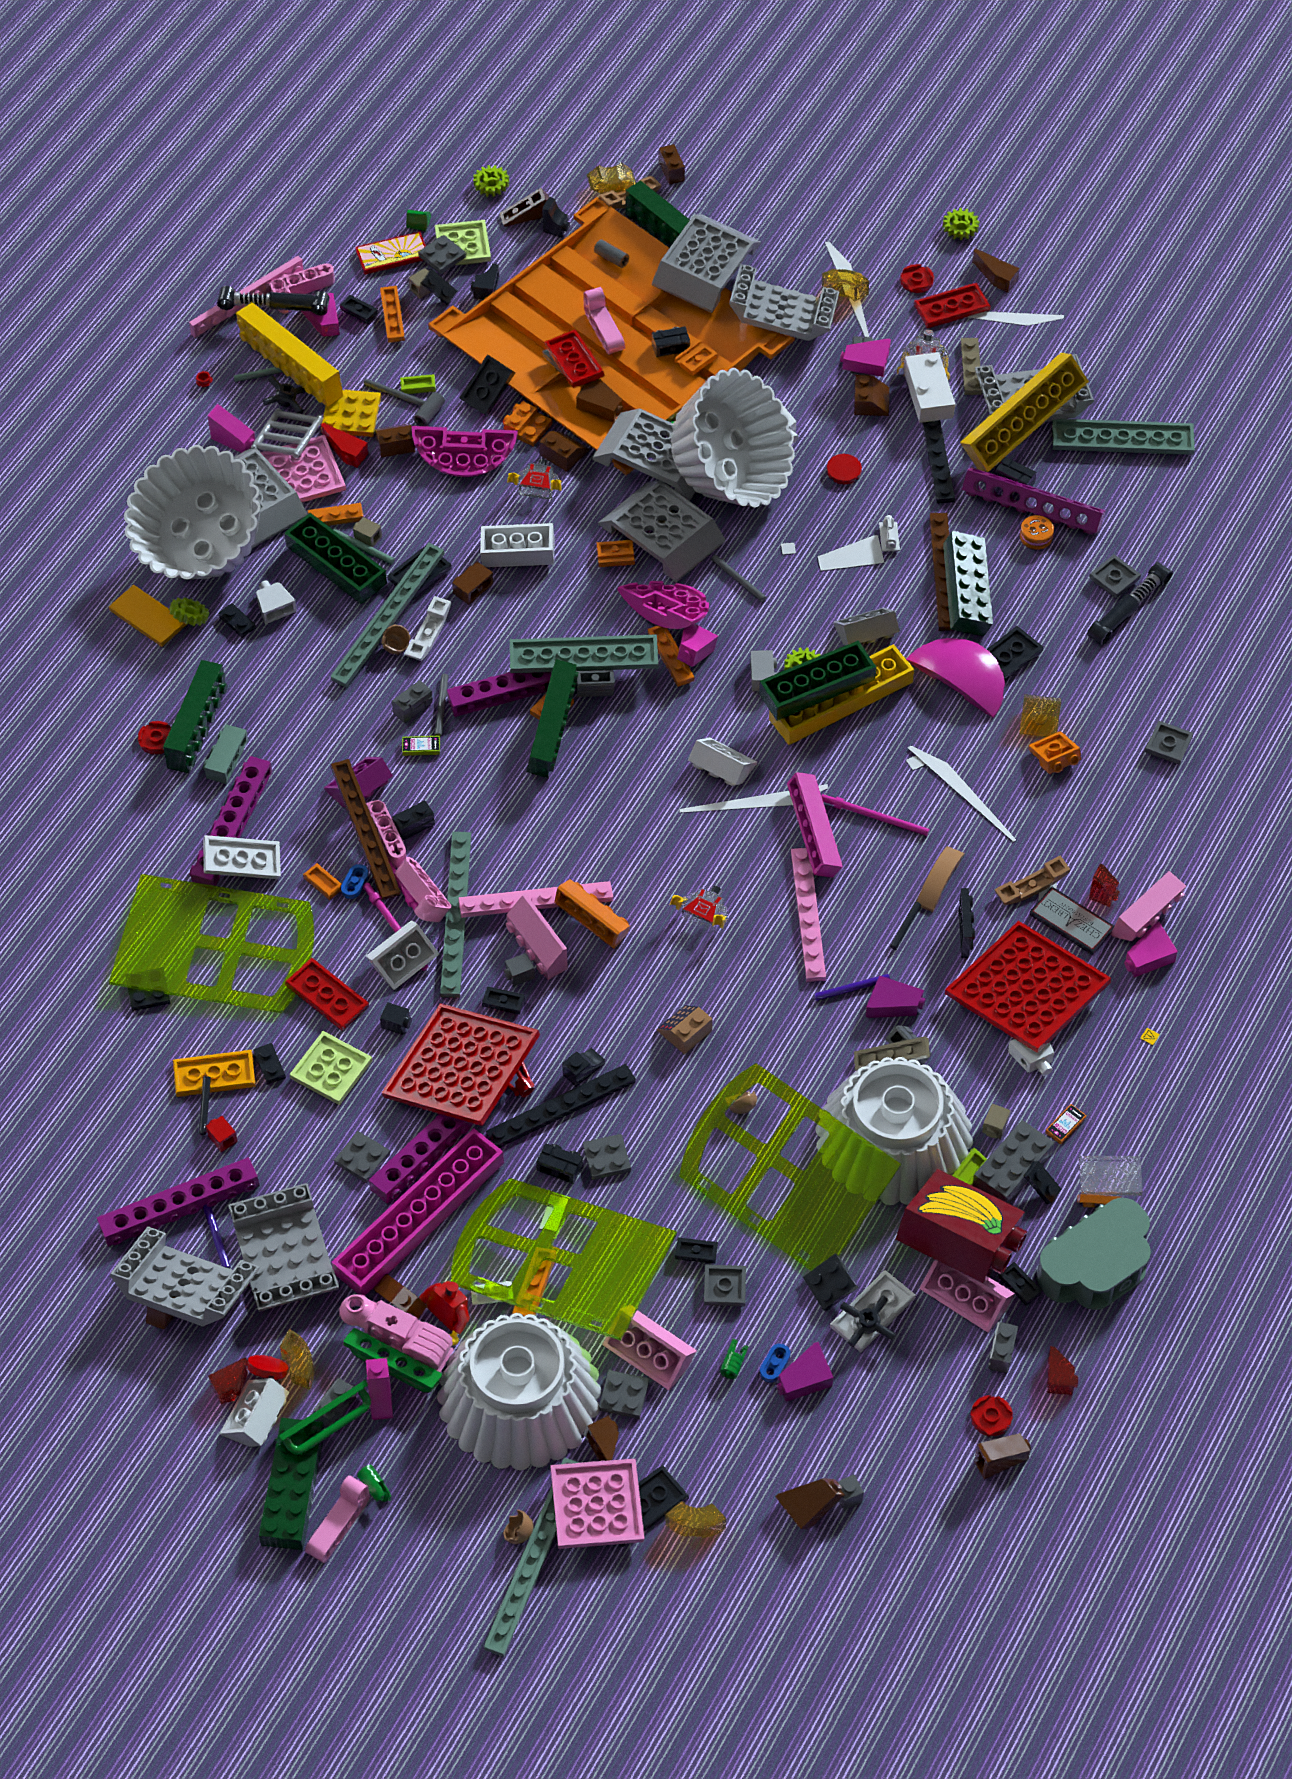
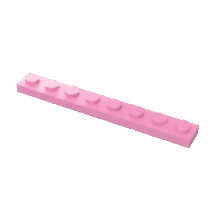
M299 256L293 258L239 292L247 295L248 293L249 295L253 293L254 295H257V293L259 295H262V293L266 295L271 292L270 284L273 280L303 271L302 259ZM244 304L242 306L236 305L231 310H222L216 305L189 322L190 332L194 337H197L246 306Z
M806 848L791 849L806 982L826 981L813 870Z
M610 881L581 884L584 890L589 894H594L600 903L613 901ZM558 887L459 897L461 918L508 913L525 893L537 909L559 907L554 903Z

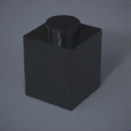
M387 1002L380 1016L382 1029L401 1035L404 1034L406 1028L409 1029L412 1022L409 1009Z

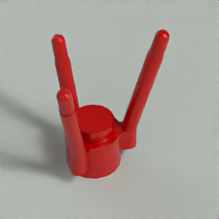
M523 1061L521 1068L525 1077L522 1076L518 1069L516 1072L518 1079L515 1081V1087L509 1083L508 1088L516 1096L526 1097L534 1091L535 1085Z

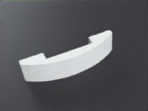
M436 596L433 597L427 609V616L415 639H412L404 653L405 656L420 661L426 657L440 634L448 615L451 601Z

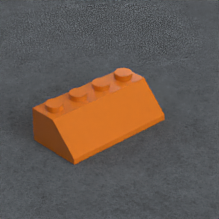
M569 879L558 886L554 903L613 949L629 933L630 925L628 921L623 917H618L609 906H604L600 903L594 894L587 893L578 882H573Z

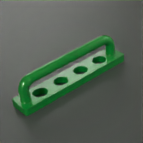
M353 1328L344 1339L343 1345L349 1348L354 1356L364 1362L366 1360L383 1359L378 1353L387 1352L389 1354L386 1357L389 1375L421 1392H432L442 1379L441 1372L357 1328ZM368 1342L372 1346L370 1348H363L360 1344ZM398 1361H404L407 1363V1365L405 1367H399L396 1365V1363ZM417 1370H421L425 1373V1375L418 1377L414 1374V1372Z
M362 1381L276 1437L277 1444L283 1442L291 1453L302 1454L366 1413L371 1406V1398L365 1389L368 1386L367 1381ZM356 1393L359 1394L363 1401L361 1406L299 1446L294 1445L290 1436Z

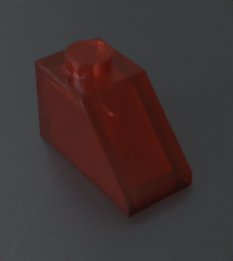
M1099 864L1092 878L1089 899L1110 907L1112 902L1117 901L1119 898V882L1103 864Z
M1050 1346L1047 1393L1072 1395L1074 1388H1078V1375H1075V1367L1054 1346Z
M246 1357L208 1375L210 1385L220 1404L232 1402L241 1394L249 1372L248 1367H246Z

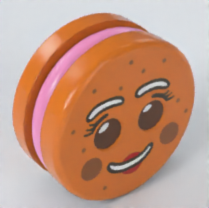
M1039 515L1027 517L1021 524L1020 540L1030 549H1044L1053 540L1054 526L1046 517Z

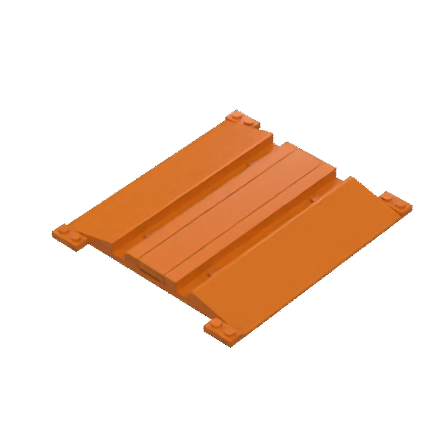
M598 197L573 214V219L581 224V227L466 314L451 306L428 324L431 331L439 337L443 336L479 364L483 362L488 354L516 372L508 384L510 387L596 451L615 422L576 408V396L583 385L573 389L566 377L543 357V351L546 350L544 341L576 329L604 371L605 376L600 379L622 398L623 412L640 408L670 422L676 421L678 412L709 377L715 376L720 370L728 372L731 368H736L741 372L759 352L772 359L794 342L795 338L742 323L729 305L732 292L725 287L721 291L720 302L713 312L710 313L653 286L652 281L660 261L670 248L618 211L609 207ZM602 239L629 255L628 264L624 268H620L594 253L596 243ZM601 287L604 292L605 306L625 343L624 350L609 355L605 351L584 311L583 292ZM686 326L690 338V346L701 340L702 344H706L717 353V358L691 376L680 367V364L675 363V357L680 353L656 357L652 346V332ZM612 460L614 467L626 476L635 469L618 460Z

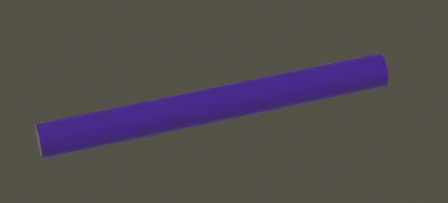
M889 974L881 975L890 979ZM879 976L814 993V998L818 1001L874 986Z
M206 1204L203 1206V1210L221 1265L230 1269L231 1266L212 1208Z

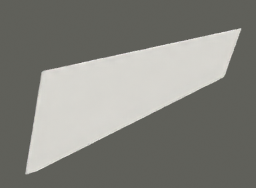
M878 535L818 556L821 571L884 563Z

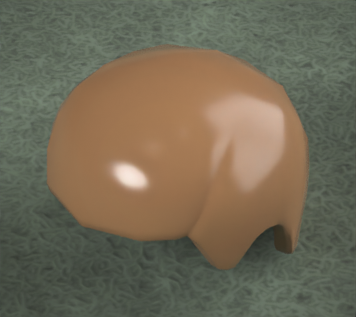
M392 625L384 632L382 644L389 653L400 654L407 649L411 636L403 626Z
M748 1091L725 1098L729 1109L736 1114L748 1113L756 1106L757 1096L755 1092L752 1091L753 1093H750Z
M517 1510L518 1515L509 1516V1523L503 1532L505 1540L512 1544L525 1542L531 1537L533 1532L532 1519L521 1510Z

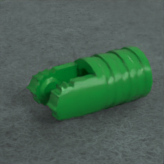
M733 1338L720 1369V1374L728 1379H736L738 1377L749 1348L747 1345H744L740 1349V1353H736L735 1349L738 1341Z
M367 1465L357 1473V1477L360 1482L368 1486L369 1494H371L374 1500L377 1502L390 1501L391 1493L373 1465Z

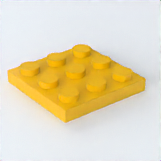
M342 390V398L328 407L325 406L322 423L350 435L373 437L381 393Z

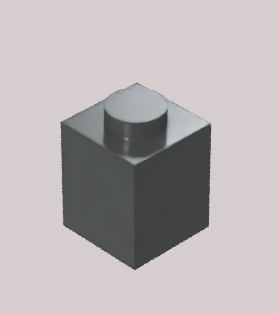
M527 953L505 961L506 969L503 972L507 981L510 980L513 986L535 978L534 966Z
M855 1474L837 1481L842 1487L840 1490L845 1495L839 1500L843 1511L863 1503L864 1492Z

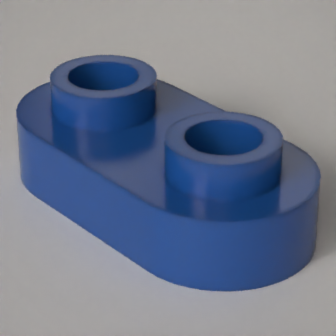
M356 864L350 868L341 885L342 895L345 898L355 899L360 895L363 885L369 878L366 866Z
M779 1343L771 1347L760 1367V1377L762 1380L773 1383L779 1379V1374L784 1371L790 1360V1349L788 1346ZM782 1355L783 1358L779 1359L776 1356ZM771 1371L774 1374L768 1375L767 1372Z

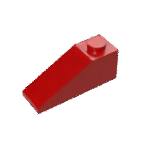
M321 424L322 435H325L328 444L339 458L347 465L358 468L369 454L368 443L330 425Z

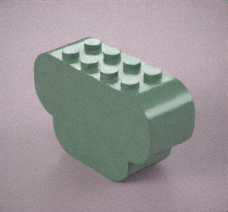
M1117 1198L1106 1205L1102 1204L1097 1207L1093 1214L1084 1216L1076 1226L1068 1227L1060 1237L1052 1238L1042 1250L1036 1277L1040 1289L1055 1302L1068 1303L1076 1299L1085 1308L1099 1310L1107 1307L1141 1283L1145 1277L1147 1263L1151 1254L1150 1246L1146 1241L1150 1219L1145 1210L1131 1199Z

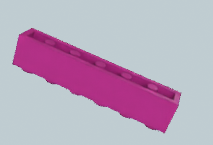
M796 772L787 782V786L813 873L817 876L833 878L843 866L816 777L812 774Z

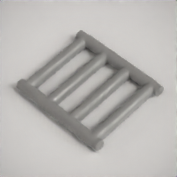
M277 408L254 441L251 449L257 448L263 451L293 455L297 459L321 424L323 416L318 415L315 417L285 412ZM278 418L308 422L312 423V425L304 427L276 421ZM271 428L304 433L305 435L303 438L270 433L269 431ZM264 439L298 444V446L294 449L264 444L262 442Z

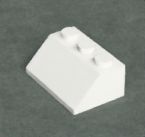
M712 738L696 740L688 761L693 763L694 767L701 770L704 768L709 771L711 776L721 777L725 779V783L731 786L742 784L757 765V761Z
M411 920L366 955V957L389 986L395 990L438 956L439 953L419 925Z
M272 1378L248 1380L220 1434L249 1447L262 1446L267 1440V1434L271 1426L277 1420L280 1409L286 1403L289 1391Z

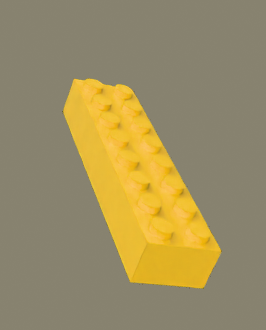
M250 303L236 312L237 325L240 330L239 336L242 341L250 344L255 351L257 350L265 359L270 360L276 368L279 367L286 376L291 377L297 385H301L308 394L311 393L318 402H322L328 407L343 397L339 371L254 303Z
M1060 353L960 442L978 470L989 472L1089 382L1072 354Z
M893 644L869 656L876 666L874 681L776 721L769 710V720L788 745H791L913 683L914 668Z

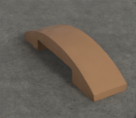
M653 176L641 179L642 182L655 192L661 188V184ZM612 190L599 195V198L613 209L626 208L625 190L617 194Z
M948 846L943 850L930 871L916 901L921 904V908L931 912L935 910L946 884L954 870L958 868L965 853Z
M1060 855L1044 863V868L1015 883L1009 881L996 888L995 893L1004 905L1014 904L1051 887L1066 876L1071 869Z

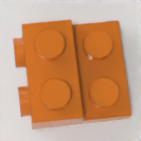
M522 401L520 404H515L510 416L506 415L504 417L503 424L504 430L517 431V439L534 447L552 425V419L538 413L537 407Z
M1061 731L1029 745V751L1039 759L1040 766L1049 774L1059 773L1064 767L1069 765L1075 766L1081 760L1080 747Z

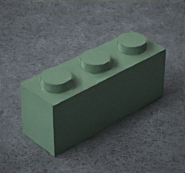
M226 724L223 731L219 732L216 745L212 746L210 757L205 760L203 765L207 779L224 784L228 783L248 743L247 730Z

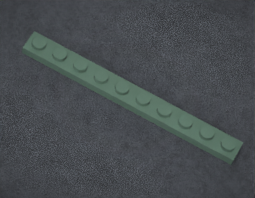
M431 543L427 544L330 676L332 681L347 688L382 640L386 629L394 624L445 554L444 549Z
M452 832L447 897L451 908L446 913L440 992L442 998H460L466 917L461 918L458 899L468 895L471 832Z
M564 1457L561 1464H572L579 1462ZM552 1487L484 1645V1650L502 1657L506 1655L557 1533Z

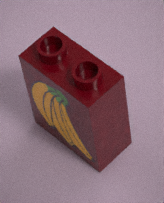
M937 1169L905 1208L895 1240L984 1283L993 1270L1000 1274L1005 1271L1011 1259L1012 1251L1015 1253L1019 1252L1028 1231L1020 1228L1024 1211Z

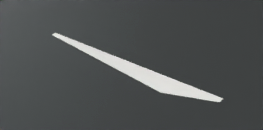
M825 242L865 337H869L852 266L830 242Z
M982 312L968 317L1028 326L1063 319L1064 315Z
M913 746L908 747L909 750L1013 842L1016 841L1012 834L948 763Z
M828 784L819 785L820 792L828 788ZM789 791L684 808L680 809V812L793 805Z

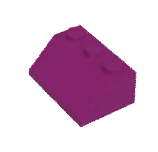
M366 757L352 767L365 798L374 794L376 788L388 784V780L393 777L382 757ZM333 780L324 789L342 807H346L336 780Z

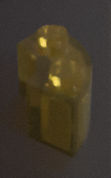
M623 163L613 167L598 165L587 174L590 189L600 194L612 190L615 193H619L636 183L633 170Z
M831 269L822 273V288H832L839 291V296L848 297L855 302L869 295V280L861 273L846 269Z
M289 1329L280 1345L281 1356L291 1365L289 1370L291 1383L310 1390L314 1380L311 1352L305 1340Z
M681 1501L666 1514V1525L674 1532L685 1537L702 1536V1538H706L726 1529V1517L712 1503L706 1507L695 1508Z

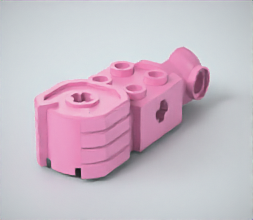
M351 1295L341 1303L339 1308L341 1319L348 1325L363 1328L364 1333L439 1372L442 1371L454 1350L452 1348V1337L447 1332L427 1322L417 1320V1317L381 1300L375 1303L365 1296ZM355 1306L360 1307L358 1310H352Z

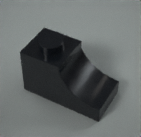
M549 197L542 208L543 232L562 238L570 227L568 214L563 213L557 206L556 200Z
M492 263L488 271L480 275L476 274L475 280L471 281V291H473L474 299L484 300L496 291L499 280V264Z
M592 1047L583 1053L576 1051L562 1063L563 1076L577 1087L603 1066L605 1059Z

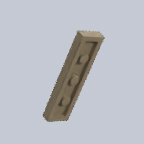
M961 338L964 395H982L975 372V367L980 366L978 338Z
M924 1036L854 1051L855 1071L867 1066L872 1061L880 1062L886 1057L893 1060L903 1057L907 1061L929 1058V1038Z

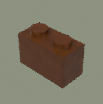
M675 145L660 147L658 162L668 184L671 185L685 181V166Z
M479 562L474 563L463 574L453 580V594L468 605L471 604L494 584L493 572Z

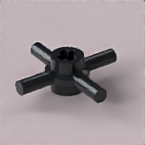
M270 376L268 381L275 387L276 393L274 396L263 399V404L267 406L277 402L283 407L291 406L297 414H302L304 410L295 400L296 395L304 393L306 390L302 386L294 388L293 385L288 383L280 384L274 376Z
M882 1295L872 1309L865 1308L862 1311L855 1309L846 1302L841 1304V1310L856 1318L857 1330L847 1342L851 1347H855L863 1334H872L875 1331L891 1341L894 1340L896 1333L881 1325L880 1316L878 1315L888 1302L887 1297Z

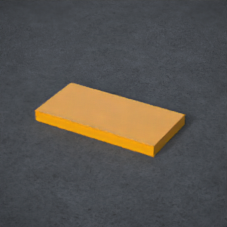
M132 585L108 606L109 611L161 647L187 625L185 622H179L177 618H173L169 608L135 585Z
M252 1050L173 1060L176 1097L202 1094L204 1076L211 1077L210 1093L256 1087Z

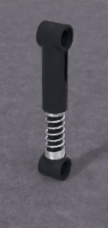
M223 286L219 289L217 306L222 310H231L236 305L242 306L244 304L247 306L250 303H254L256 306L265 305L274 310L309 311L315 315L322 316L328 311L330 297L323 291H317L314 294L271 292L266 296L263 293L262 295L258 293L257 295H254V293L252 295L248 293L247 295L236 292L230 286Z
M1159 562L1154 563L1148 572V577L1133 592L1125 595L1102 619L1095 621L1088 629L1087 636L1100 645H1105L1112 633L1139 608L1140 601L1142 602L1143 598L1145 599L1158 586H1165L1170 581L1173 571Z

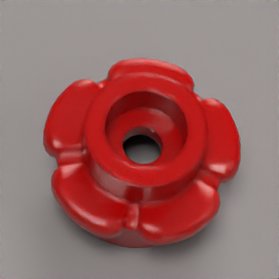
M206 371L199 372L196 376V384L201 387H208L213 381L210 374Z

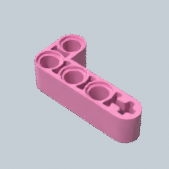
M325 263L275 279L270 284L271 292L307 294L331 286L335 282L334 269L331 264ZM279 310L285 314L291 312V310Z
M598 287L583 292L585 314L607 354L624 350V339L605 306V295L602 288Z
M380 800L366 803L387 857L395 868H399L407 857L406 849L385 804Z
M406 857L395 871V874L419 905L414 910L415 914L424 921L440 922L450 910L451 904L417 861Z
M348 1476L344 1480L340 1488L341 1497L306 1545L305 1552L322 1563L329 1559L369 1501L368 1486L352 1476Z

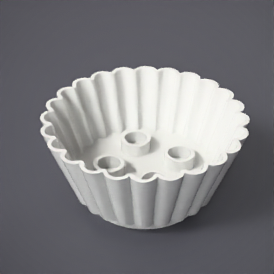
M731 368L728 372L720 370L715 376L707 379L676 415V421L672 425L673 432L671 434V449L675 465L680 475L686 480V483L689 486H693L697 493H701L705 497L755 508L760 504L768 505L771 502V498H779L781 489L786 488L788 485L787 476H790L793 472L791 461L794 459L795 453L791 445L794 437L791 430L788 429L790 426L789 418L783 413L782 402L774 397L773 389L770 386H764V382L759 376L752 377L749 371L743 370L739 372L736 368Z
M194 445L188 451L184 448H178L172 453V456L163 455L158 459L157 465L147 467L144 477L139 478L134 484L135 492L131 493L127 498V504L130 508L124 513V520L128 523L125 528V535L132 539L130 549L135 553H139L138 559L140 563L150 565V569L154 573L165 574L168 578L210 579L211 577H220L224 572L233 571L235 565L242 564L244 556L250 554L251 546L256 542L260 516L259 489L254 485V475L252 472L246 471L245 463L242 460H234L233 454L230 451L219 452V449L215 446L203 449L200 445Z
M886 1057L880 1062L872 1061L867 1066L859 1068L828 1096L827 1104L819 1112L821 1121L816 1125L815 1130L820 1137L817 1142V1149L825 1154L822 1159L823 1165L833 1170L832 1176L834 1180L839 1183H846V1188L849 1192L853 1194L862 1193L863 1197L868 1201L874 1202L881 1199L887 1205H894L900 1200L908 1205L937 1169L949 1175H952L958 1169L969 1153L968 1149L973 1145V1138L969 1133L972 1124L965 1115L966 1110L941 1075L933 1072L930 1066L920 1065L917 1060L913 1059L907 1061L903 1057H898L893 1060Z
M514 1313L510 1318L506 1315H501L495 1321H487L460 1343L458 1349L446 1362L447 1368L442 1372V1379L440 1380L442 1388L437 1394L439 1403L443 1405L439 1412L440 1418L444 1422L449 1423L447 1433L450 1437L459 1439L458 1444L461 1450L473 1452L475 1459L479 1462L491 1461L499 1469H504L511 1465L516 1470H525L530 1464L535 1467H544L549 1463L550 1458L553 1460L563 1459L567 1454V1449H574L580 1446L584 1430L593 1423L591 1418L596 1417L600 1412L599 1403L596 1400L600 1398L602 1389L596 1382L599 1377V1371L591 1364V1355L579 1345L576 1338L547 1319H538L532 1314L523 1317L520 1313Z

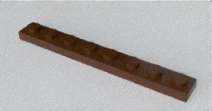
M930 513L929 521L938 631H955L950 628L943 543L949 536L948 513Z
M346 759L332 763L330 766L382 900L399 896L401 893L350 760Z

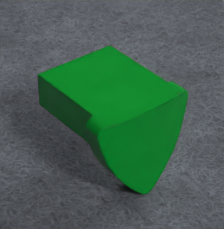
M407 210L406 228L419 229L426 232L432 214L428 211Z

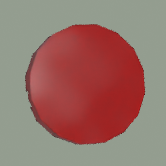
M920 264L905 267L900 275L902 287L913 293L928 291L934 282V274L931 269L921 267L922 265Z
M837 454L828 461L826 471L828 477L833 479V482L846 485L854 483L857 478H860L862 466L861 462L853 455Z
M162 721L149 722V725H144L138 733V743L141 749L152 755L164 753L163 745L171 730L170 725Z
M266 1355L250 1356L246 1364L250 1373L262 1378H268L270 1375L274 1376L273 1379H282L287 1376L288 1365L285 1362Z
M991 1395L979 1398L973 1404L970 1414L974 1428L987 1436H999L1005 1433L1010 1428L1013 1419L1009 1403L1001 1397H991Z

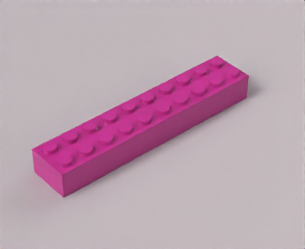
M473 1128L332 1261L335 1275L357 1294L365 1296L378 1284L385 1274L392 1271L504 1164L503 1151Z

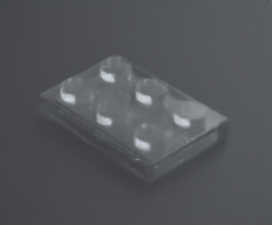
M1079 1156L1081 1194L1142 1196L1140 1156Z

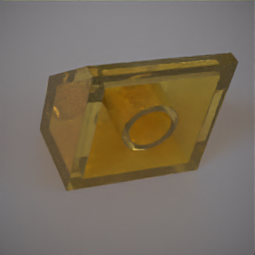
M1024 694L1019 734L1048 737L1057 733L1061 698Z

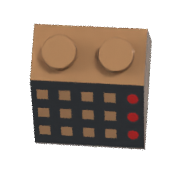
M684 1005L661 1024L657 1031L685 1055L712 1031L713 1019L700 1007Z

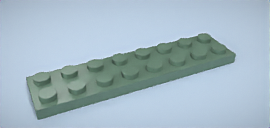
M1054 419L1052 421L1053 450L1194 455L1195 451L1193 423Z
M657 635L510 639V673L552 672L555 659L577 664L576 671L658 669Z

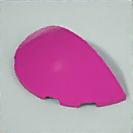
M412 426V437L421 457L430 466L448 475L472 477L485 474L497 468L506 460L515 446L517 431L482 429V432L447 431V427Z
M650 581L649 585H638L635 582L618 587V592L638 614L661 627L669 629L685 628L702 620L709 611V602H706V596L699 590L684 584L664 585L663 581Z
M944 638L922 645L906 658L910 664L934 680L936 678L963 695L966 701L992 718L998 713L1003 702L1004 676L998 661L981 645L965 639Z

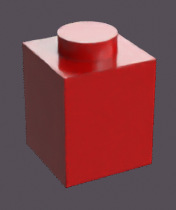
M223 1116L211 1120L206 1125L208 1137L220 1152L238 1142L236 1131Z

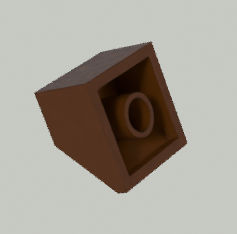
M855 375L854 415L889 416V387L873 375Z
M407 423L374 429L381 458L416 452L411 424Z
M550 431L539 441L540 456L566 472L589 452V448L563 432Z

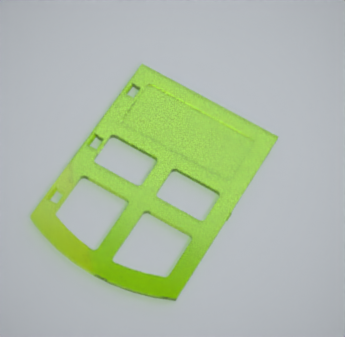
M141 874L111 972L109 985L151 992L158 991L169 995L282 1013L296 995L285 986V981L312 958L314 921L310 902ZM161 883L171 884L172 887H161ZM219 893L230 894V897H219ZM209 901L238 905L229 938L200 934ZM278 902L289 904L288 908L277 906ZM260 908L294 914L298 930L297 948L287 949L246 942L245 937L253 909ZM202 948L225 953L216 986L212 987L186 981L195 949ZM241 956L292 964L288 975L273 996L232 990Z
M755 1063L731 1080L705 1109L688 1141L679 1177L812 1271L835 1253L838 1256L841 1255L902 1164L833 1117L827 1110H823L762 1066ZM756 1084H761L791 1106L790 1111L766 1144L725 1116L728 1108ZM808 1117L827 1130L829 1136L806 1170H801L781 1155V1151L802 1120ZM715 1128H718L756 1155V1161L733 1194L728 1193L699 1172L705 1147ZM774 1168L793 1181L794 1188L772 1220L767 1221L749 1208L747 1201L768 1170ZM703 1179L711 1184L709 1190L699 1185ZM752 1214L760 1219L758 1226L748 1220ZM801 1250L811 1255L808 1261L798 1255Z
M509 1178L484 1199L466 1223L454 1251L451 1282L457 1283L460 1288L621 1341L671 1247L677 1231ZM515 1196L554 1208L538 1238L535 1240L489 1226L487 1223L502 1206ZM570 1214L597 1222L593 1233L580 1254L552 1246ZM478 1239H485L528 1254L510 1286L470 1274L471 1259ZM544 1260L572 1268L569 1277L554 1301L526 1292ZM475 1282L485 1284L484 1289L474 1286ZM533 1301L542 1303L543 1307L534 1306L532 1303ZM592 1320L600 1322L602 1326L592 1325L591 1322Z

